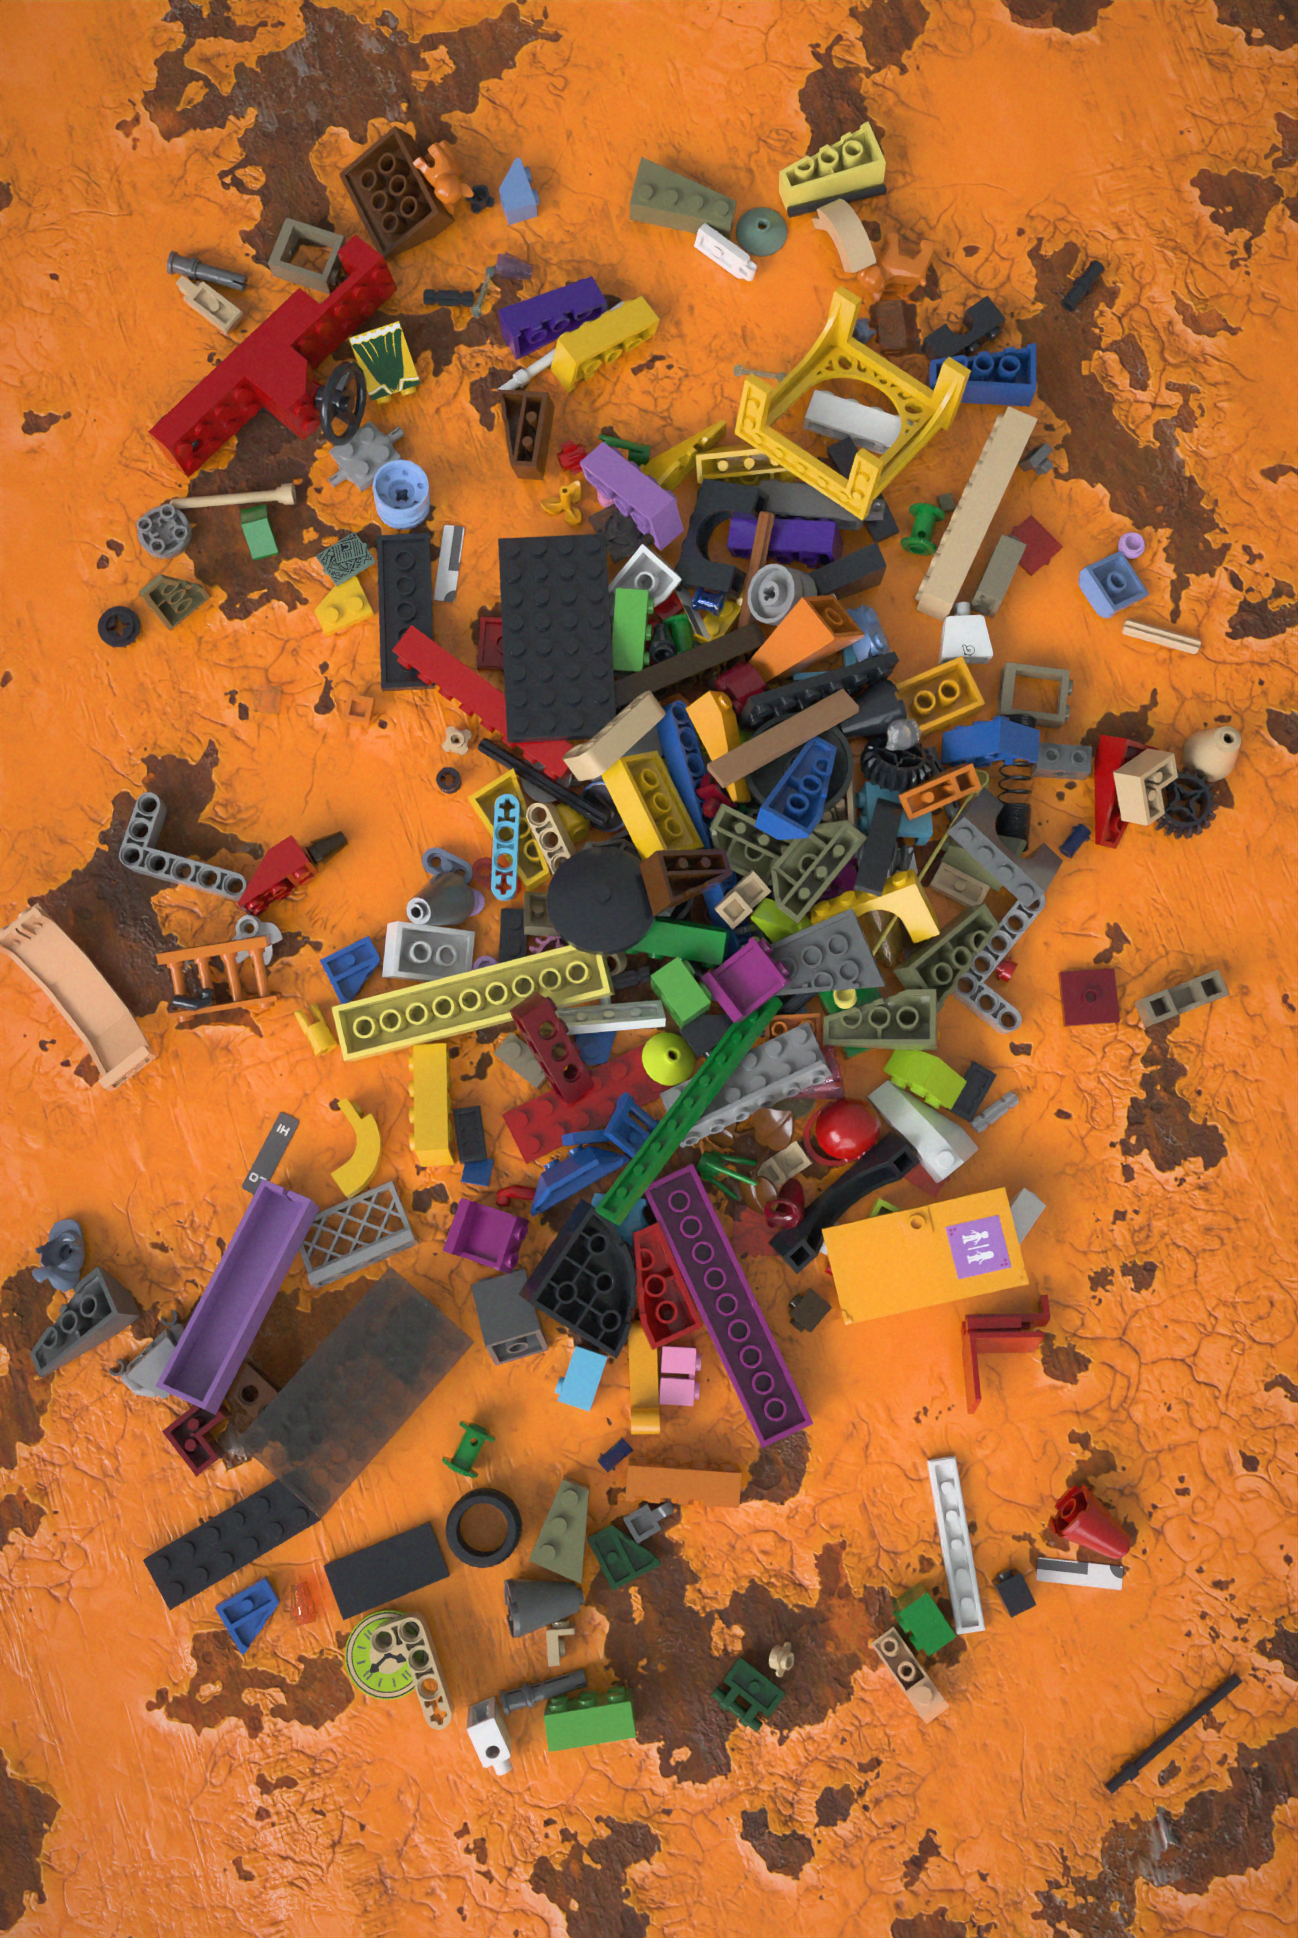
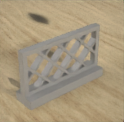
M390 1181L318 1213L311 1225L318 1228L312 1243L303 1241L299 1251L308 1272L307 1277L310 1285L318 1289L419 1244L412 1230L394 1182ZM390 1190L393 1199L389 1209L376 1205L379 1195ZM363 1203L369 1206L363 1220L350 1216L354 1205ZM395 1205L399 1213L393 1211ZM373 1208L386 1212L381 1227L368 1223ZM334 1214L343 1217L337 1232L325 1227L329 1216ZM391 1214L401 1218L405 1227L396 1232L385 1229ZM348 1219L361 1224L355 1239L342 1234ZM366 1226L379 1231L375 1241L369 1244L360 1241ZM323 1230L336 1235L330 1250L317 1246ZM383 1233L388 1234L387 1236L382 1238ZM340 1237L353 1242L349 1253L345 1255L334 1252ZM305 1245L310 1246L308 1252L306 1250ZM318 1249L328 1253L324 1263L313 1268L310 1259L314 1250ZM332 1256L338 1257L336 1259L331 1260Z

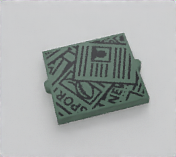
M355 532L316 555V558L324 568V574L329 575L337 587L376 563L368 551L367 544L362 543Z

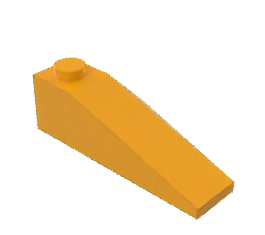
M708 691L686 708L712 761L741 745L732 702L724 692ZM745 777L726 786L733 802L748 803L751 800Z

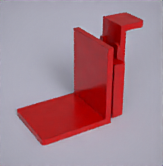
M1041 1295L1038 1300V1313L965 1315V1321H962L961 1338L963 1341L962 1359L968 1414H974L981 1403L977 1354L1034 1353L1044 1338V1331L1021 1332V1330H1028L1030 1327H1046L1051 1319L1048 1295Z

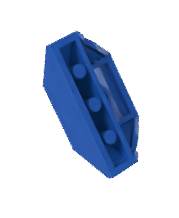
M579 1145L568 1152L570 1157L562 1162L558 1158L544 1166L546 1171L540 1174L530 1211L532 1216L536 1217L630 1162L629 1158L626 1155L593 1146L584 1148L583 1145Z

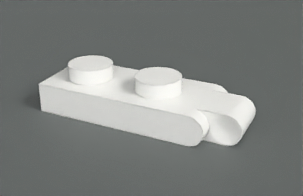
M704 223L698 229L694 247L735 277L752 281L757 265L749 260L750 256L722 236L717 230Z

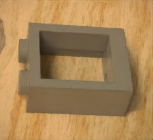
M286 217L268 261L272 275L330 295L333 287L337 286L340 281L342 262L337 251L346 244L345 237ZM299 238L333 248L323 274L289 264Z
M1001 535L972 599L970 610L992 619L994 618L1027 544L1022 543L1015 536Z
M1006 662L1001 670L996 716L1026 714L1036 718V726L1059 729L1065 721H1068L1070 715V705H1066L1067 695H1071L1073 680L1069 679L1070 670ZM1015 676L1059 681L1056 714L1012 708Z

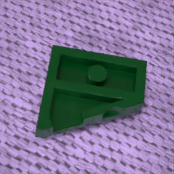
M610 1524L587 1537L612 1590L661 1565L658 1557L639 1543L637 1544L634 1539L614 1524Z

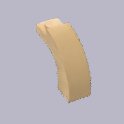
M838 199L817 209L818 216L812 218L815 229L825 230L831 236L839 252L845 272L855 273L877 263L870 240L859 217L845 200Z

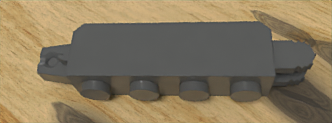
M770 479L768 481L760 480L759 486L749 485L760 488L770 496L765 512L773 513L774 516L781 519L791 520L793 517H802L809 521H817L820 518H826L836 522L838 529L853 531L863 527L864 521L884 519L885 500L875 498L869 514L862 521L805 482L784 483L777 479Z

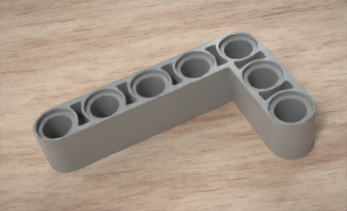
M152 792L140 795L136 801L119 852L122 864L137 873L239 901L249 884V881L241 874L155 849L167 814V806L163 800ZM151 802H157L156 809L153 812H147V806ZM148 827L147 835L139 838L138 832L140 829ZM139 852V860L135 863H130L131 855ZM164 859L166 861L165 867L162 870L156 871V863ZM185 867H191V874L187 878H181V871ZM212 874H217L216 883L207 886V878ZM239 881L243 882L242 890L238 893H232L233 884Z
M1044 894L1036 900V909L1026 907L1017 899L998 923L1000 926L984 949L975 956L971 962L972 966L959 979L969 983L970 991L963 993L957 986L952 993L954 998L1001 1034H1009L1015 1031L1020 1026L1022 1017L1015 1007L988 987L984 981L1042 911L1046 902ZM1009 918H1015L1019 921V930L1010 928L1008 924ZM996 938L1003 942L1004 947L1002 951H997L992 947V939ZM976 959L985 961L987 965L985 972H980L975 968L974 963ZM980 997H987L991 1001L992 1006L990 1010H985L980 1006ZM1002 1014H1008L1012 1017V1027H1006L1002 1024Z

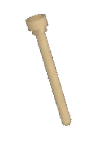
M293 483L281 484V487H277L276 490L172 499L169 504L173 505L176 509L277 500L284 505L296 504V491Z

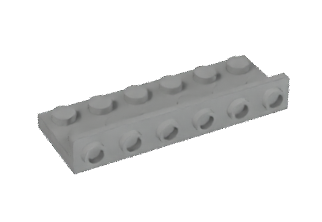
M809 1022L749 1050L680 1143V1146L683 1148L694 1145L700 1139L710 1134L721 1132L726 1126L746 1120L759 1108L772 1107L776 1102L786 1097L796 1096L801 1090L811 1085H818L826 1078L832 1076ZM691 1079L660 1094L666 1112H668Z

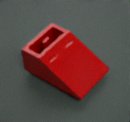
M292 835L267 851L237 903L248 915L255 914V916L263 914L269 909L268 905L276 900L282 901L292 894L291 890L299 885L305 886L315 879L314 875L319 873L302 846Z

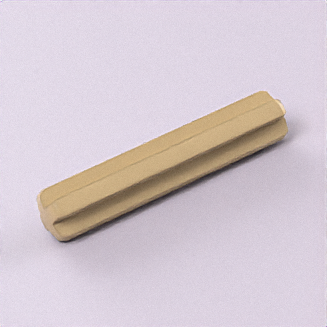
M1127 619L1122 628V633L1191 654H1196L1201 646L1200 639Z

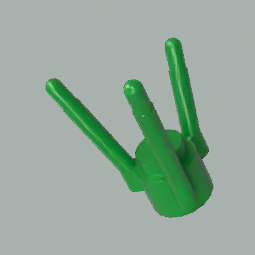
M602 434L598 435V438L604 440V443L609 446L629 450L628 461H633L638 467L642 464L646 466L649 462L650 445L634 443Z
M715 1150L712 1153L704 1151L696 1171L702 1173V1179L711 1182L734 1200H737L738 1196L714 1178L713 1175L718 1177L721 1172L750 1185H758L757 1181L723 1167L724 1162L721 1161L725 1160L755 1166L758 1162L756 1160L721 1154Z

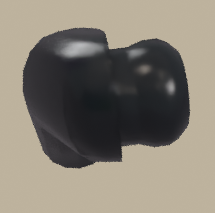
M201 988L199 997L177 994L173 999V1006L191 1011L206 1008L215 1002V991L212 988Z

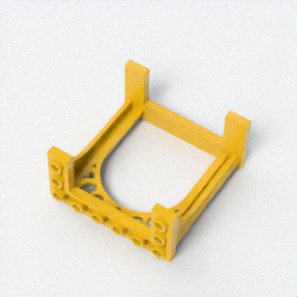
M840 285L834 291L827 323L821 335L802 361L774 389L753 373L745 379L735 434L863 521L870 512L873 500L941 428L947 431L951 427L971 370L948 357L943 362L933 391L927 385H924L852 337L862 299ZM838 360H841L851 368L848 370L842 369L839 366ZM830 363H831V367H832L833 371L827 370V369L830 368ZM833 378L857 379L877 387L894 403L901 423L899 436L880 458H877L863 447L856 453L849 480L771 428L809 388L821 381ZM910 406L919 413H909L905 408ZM907 421L914 422L913 426H910Z

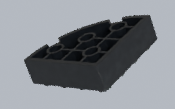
M581 1199L519 1292V1295L534 1307L617 1359L628 1338L632 1325L630 1324L632 1312L636 1306V1275L631 1255L614 1225L608 1219L599 1215L593 1205Z

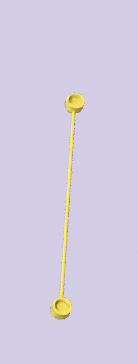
M981 769L975 770L981 787L988 789L990 785L988 773ZM980 790L969 794L966 801L959 810L958 814L949 826L948 830L950 829V827L952 826V824L954 823V821L956 820V818L958 817L966 803L973 797L975 793L977 794ZM947 831L918 876L919 881H921L949 836ZM896 914L872 950L873 955H875L897 920L898 916ZM855 989L836 990L833 992L835 1003L840 1008H851L857 1001Z

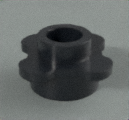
M485 185L473 186L471 188L474 193L473 197H465V200L471 205V211L475 214H479L482 209L487 207H493L495 203L494 198L489 196L488 187Z

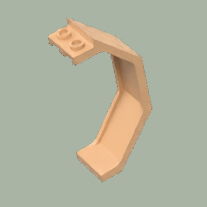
M38 903L21 912L16 920L0 929V952L13 959L46 993L81 1038L102 1076L98 1081L105 1090L113 1092L157 1057L133 1012L90 957Z

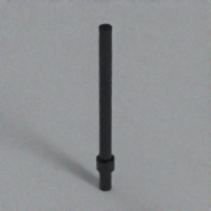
M1233 1673L1131 1762L1127 1760L1120 1766L1121 1770L1104 1784L1108 1791L1113 1794L1128 1780L1132 1782L1140 1775L1139 1771L1242 1683L1238 1675Z

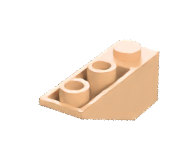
M894 1627L871 1643L926 1724L950 1707Z

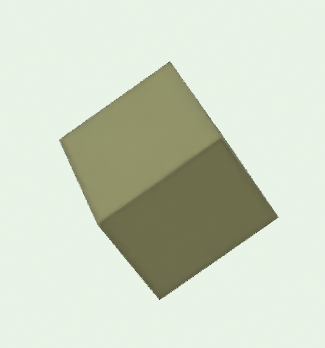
M951 493L939 495L937 498L939 508L945 514L954 512L955 505Z

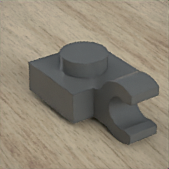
M670 1499L662 1502L654 1509H651L647 1502L624 1516L623 1520L638 1544L660 1531L662 1526L659 1520L673 1513L675 1507Z

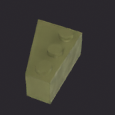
M564 1475L529 1561L582 1584L590 1486Z

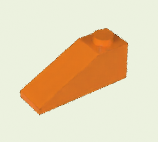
M973 763L959 764L936 774L924 783L916 785V787L910 788L898 796L907 820L910 821L982 789Z

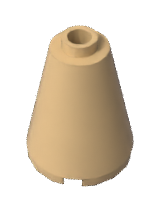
M1230 726L1204 729L1194 733L1184 745L1182 754L1184 766L1188 767L1190 774L1194 770H1198L1197 777L1199 779L1204 775L1207 776L1206 781L1208 782L1223 779L1233 770L1236 764L1241 736L1235 728Z

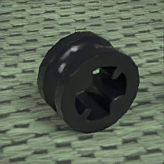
M452 767L442 768L436 776L440 790L446 794L455 793L461 787V777L458 771ZM446 775H451L453 779H456L455 782L452 781L451 786H447L445 782H442V779L446 780Z

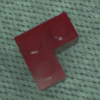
M223 1402L216 1415L194 1405L162 1431L196 1477L205 1473L226 1456V1453L210 1434L214 1428L232 1415Z

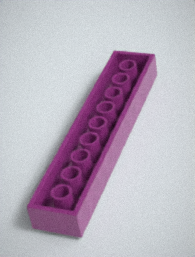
M691 1164L652 1182L644 1192L657 1222L660 1224L669 1248L761 1448L812 1425V1419L694 1165Z

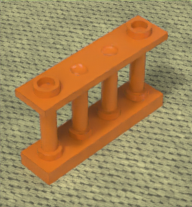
M270 934L163 951L156 954L158 965L167 964V968L171 970L175 995L187 996L181 967L184 966L183 961L194 959V964H198L202 988L213 989L209 968L210 956L221 955V958L225 959L232 1001L216 1003L215 1000L213 1005L197 1011L178 1008V1010L168 1013V1019L177 1018L178 1022L193 1020L196 1014L258 1004L259 1009L275 1006V1001L282 998L281 992L270 994L263 958L264 947L272 945ZM248 950L249 955H252L259 996L243 999L236 957H238L237 952Z

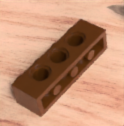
M249 1358L243 1360L225 1398L233 1404L236 1402L245 1409L243 1414L253 1423L258 1421L265 1428L263 1433L271 1441L276 1442L278 1440L285 1447L283 1451L291 1460L304 1462L326 1439L329 1433ZM249 1385H253L258 1389V1397L255 1401L247 1397L246 1390ZM270 1404L275 1405L279 1410L276 1420L269 1418L267 1415V1407ZM289 1424L298 1426L300 1433L297 1439H293L287 1434Z

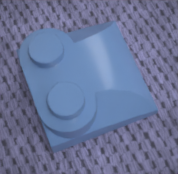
M1122 551L1099 560L1079 572L1078 583L1082 592L1096 613L1103 618H1111L1117 612L1149 595Z
M861 605L856 609H847L846 612L865 634L862 639L852 644L858 662L890 653V647L875 610L866 605Z

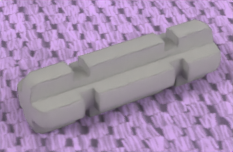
M1009 1091L1001 1097L1002 1100H997L984 1110L981 1116L978 1115L971 1120L972 1128L977 1133H980L988 1127V1124L991 1125L1007 1113L1008 1108L1015 1107L1020 1101L1014 1092Z

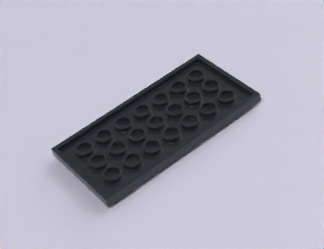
M605 534L499 538L507 742L592 739L616 717Z

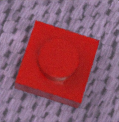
M673 592L665 601L654 607V614L662 622L666 618L679 615L684 611L680 599Z

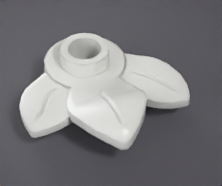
M245 915L238 920L236 924L237 934L232 940L270 934L271 943L274 944L283 938L280 930L274 924L261 922L259 918L253 915ZM250 924L254 925V931L250 934L246 933V927ZM272 945L264 947L263 958L265 965H268L272 959ZM248 950L237 952L236 963H241L249 956L252 958V955H249Z

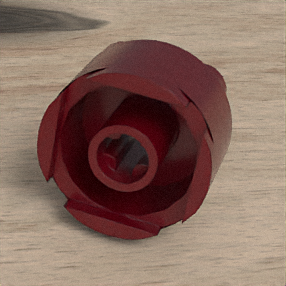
M745 660L718 676L714 681L718 689L716 691L724 692L730 698L736 720H738L748 698L764 692V688L767 687L757 670L750 663L746 665Z

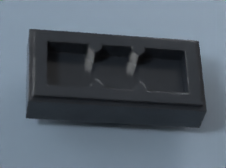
M972 1061L963 1076L967 1082L951 1110L945 1109L970 1123L997 1074Z
M481 1106L453 1109L460 1165L488 1161Z

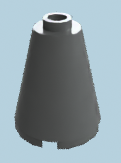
M454 872L439 873L433 876L408 902L406 908L407 915L417 925H458L465 921L473 912L475 903L471 886H467L461 875Z
M517 1578L504 1580V1600L509 1614L506 1616L512 1638H520L579 1612L581 1605H584L582 1588H577L575 1582Z

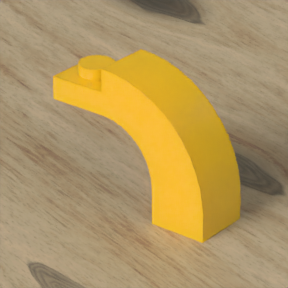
M345 1097L337 1104L356 1132L357 1146L351 1159L331 1173L345 1196L351 1199L361 1192L374 1178L381 1162L383 1143L380 1129L372 1114L370 1113L361 1119L360 1117L364 1115V1112L357 1102L353 1101L350 1103Z

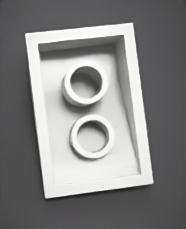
M400 921L387 923L382 977L430 982L469 972L472 969L475 932Z

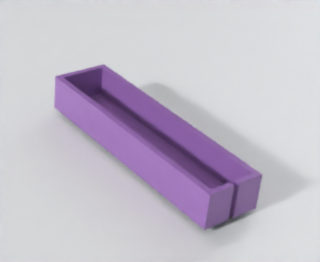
M262 1179L155 1387L216 1415L320 1209L311 1199L293 1191H287L281 1186Z

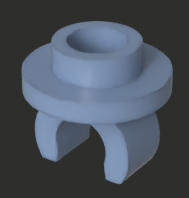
M857 318L852 337L866 344L877 331L876 329H869L868 318Z

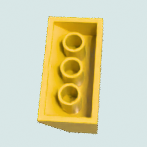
M657 750L620 757L608 770L601 774L642 861L657 850H698L704 847Z

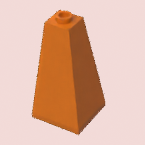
M834 595L802 597L748 663L757 670L766 685L777 684L862 639L865 634Z

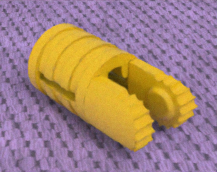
M314 1003L310 1005V1012L316 1022L315 1024L310 1025L305 1013L301 1009L295 1011L294 1014L305 1036H307L315 1056H321L335 1049L338 1044L330 1033V1029L327 1027V1023L318 1005Z

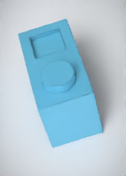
M576 1345L565 1378L559 1377L555 1393L559 1394L557 1401L590 1412L608 1355Z

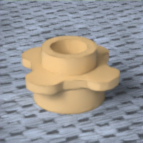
M454 726L448 727L446 729V741L442 744L444 751L465 755L468 752V740L472 737L471 732L467 729L463 731L457 730ZM458 738L459 742L455 743L454 740Z
M785 1642L784 1646H774L769 1657L770 1667L776 1669V1676L782 1677L784 1671L790 1670L794 1663V1654L791 1652L790 1642Z

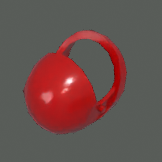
M846 1097L834 1102L830 1101L820 1107L808 1120L803 1131V1143L806 1152L814 1161L825 1166L845 1165L862 1158V1155L875 1145L880 1135L881 1123L876 1110L868 1102L860 1098ZM815 1119H817L815 1133L819 1145L827 1154L842 1160H827L820 1157L812 1149L809 1137L810 1128Z

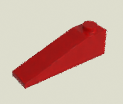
M1107 735L1100 736L1094 760L1095 844L1116 849L1129 823L1121 819L1113 772L1146 749L1159 750L1158 748L1125 738Z
M659 1222L632 1233L640 1324L651 1350L703 1327Z

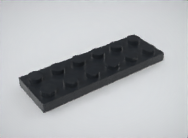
M430 533L377 535L382 691L436 689L434 682L429 686L418 678L417 675L420 672L414 667L408 670L396 660L399 656L392 651L411 625L434 641Z
M895 651L750 696L737 720L741 730L749 727L757 729L779 715L801 712L841 689H844L851 698H854L877 682L887 679L893 673V669L899 659Z
M292 1470L143 1559V1562L169 1610H172L321 1519L295 1471Z

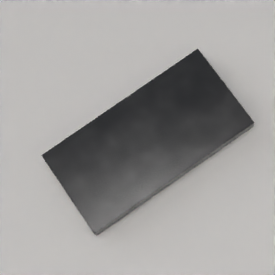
M431 1521L323 1566L343 1621L451 1575Z

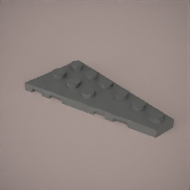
M852 908L770 944L773 949L771 955L777 962L781 960L790 971L788 977L792 981L774 996L886 986L856 913ZM713 995L710 997L711 1001H717Z

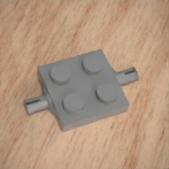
M371 421L367 422L358 429L351 441L343 446H335L329 451L340 469L328 478L329 483L335 488L347 479L354 483L362 493L373 485L374 476L380 467L390 461L402 460L401 456L394 449L393 443L405 436L403 431L397 426V428L385 435Z

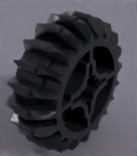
M884 734L880 738L873 737L872 741L867 742L860 757L861 772L864 773V778L871 780L872 785H879L880 790L888 789L890 793L898 791L901 794L910 788L916 787V785L924 783L930 779L934 769L933 756L929 754L928 749L922 748V743H915L913 739L908 740L903 736L896 737L894 734L890 737Z
M1183 767L1180 772L1177 769L1178 778L1161 789L1162 794L1164 789L1167 790L1169 804L1164 808L1165 814L1156 820L1158 825L1155 827L1157 831L1165 828L1164 835L1167 837L1174 832L1175 839H1180L1182 834L1186 839H1190L1193 833L1196 836L1200 835L1202 828L1208 829L1211 826L1209 821H1213L1217 816L1213 811L1219 808L1217 803L1212 802L1218 798V794L1210 793V790L1214 788V784L1207 786L1204 783L1207 780V776L1204 775L1199 779L1197 777L1198 770H1194L1189 774L1188 767ZM1181 785H1185L1193 791H1186L1181 787ZM1199 798L1200 813L1197 818L1194 802ZM1190 799L1185 805H1178L1173 808L1177 801ZM1169 815H1177L1182 821L1185 822L1176 821Z

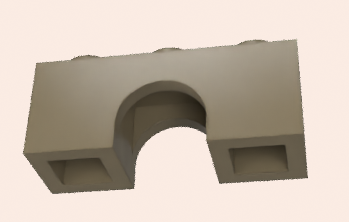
M1219 969L1173 988L1142 998L1134 1004L1146 1028L1229 995V992Z

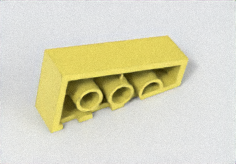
M869 122L862 124L858 131L852 134L848 132L841 136V140L835 144L823 146L819 149V153L812 157L806 156L779 171V194L786 211L787 207L872 187L884 182L886 161Z

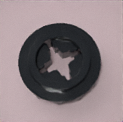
M123 606L112 607L100 617L98 633L100 638L113 648H126L130 643H135L138 634H141V622L136 613L131 609ZM117 619H119V621L124 626L127 625V627L123 628V636H121L116 630H114L117 628Z

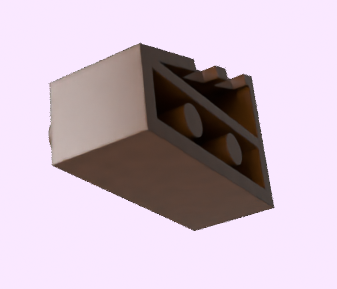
M497 389L506 431L505 436L510 465L519 479L543 480L555 409L549 393Z
M725 849L657 850L639 864L653 916L715 888L732 875Z

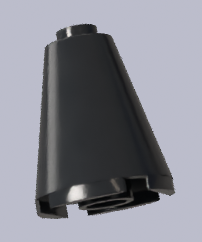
M884 679L854 698L853 700L859 706V712L835 726L843 733L846 739L899 732L907 725L905 704L903 699L897 700L894 694L898 691L897 687L890 680Z

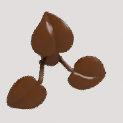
M761 1107L753 1115V1127L737 1131V1122L724 1127L721 1132L707 1136L713 1144L725 1148L733 1145L735 1137L755 1132L756 1141L760 1145L766 1146L752 1170L751 1176L744 1175L757 1181L758 1185L753 1186L739 1181V1190L743 1200L751 1209L761 1215H764L763 1209L765 1204L774 1199H779V1193L775 1184L765 1176H758V1171L771 1149L783 1151L790 1145L794 1132L793 1109ZM779 1203L771 1205V1210L776 1211Z

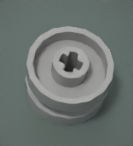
M780 564L766 565L758 570L751 580L748 589L750 612L757 620L763 623L779 626L802 597L817 596V589L814 580L806 572Z

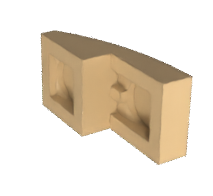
M751 870L724 896L714 909L731 929H734L753 912L752 908L764 899L771 890Z
M796 1140L785 1150L780 1151L765 1161L758 1171V1176L767 1177L777 1188L808 1167L813 1161L799 1140Z

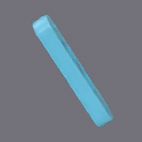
M503 794L498 797L494 812L491 889L495 898L500 901L511 900L517 891L520 804L517 798L511 794ZM506 801H510L511 805L515 806V809H510L509 814L510 820L515 819V823L511 821L499 822V819L505 820L504 809L500 807L505 806ZM504 827H510L514 831V837L509 841H503L499 838V831ZM502 854L512 856L513 863L510 867L501 868L498 865V858ZM497 872L501 874L513 873L512 877L507 875V884L512 888L507 890L505 895H502L501 891L496 889L497 886L502 885V875L496 876Z

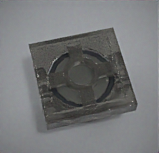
M615 504L588 517L596 534H605L606 554H609L614 564L628 556L634 555L642 544L649 546L655 542L654 537L650 533L644 535L638 530V525L631 515L626 518Z

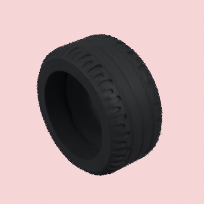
M490 1488L475 1489L463 1495L452 1507L446 1521V1538L451 1551L463 1563L478 1568L493 1567L505 1561L515 1550L522 1532L521 1515L513 1500L505 1493ZM480 1503L497 1507L504 1514L508 1523V1533L503 1544L497 1549L487 1552L478 1551L470 1547L464 1541L460 1531V1522L463 1514L471 1506Z

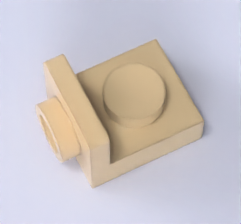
M561 1619L552 1623V1625H547L548 1666H560V1657L566 1656L565 1638L559 1639V1636L573 1635L576 1632L575 1623H569L568 1619Z

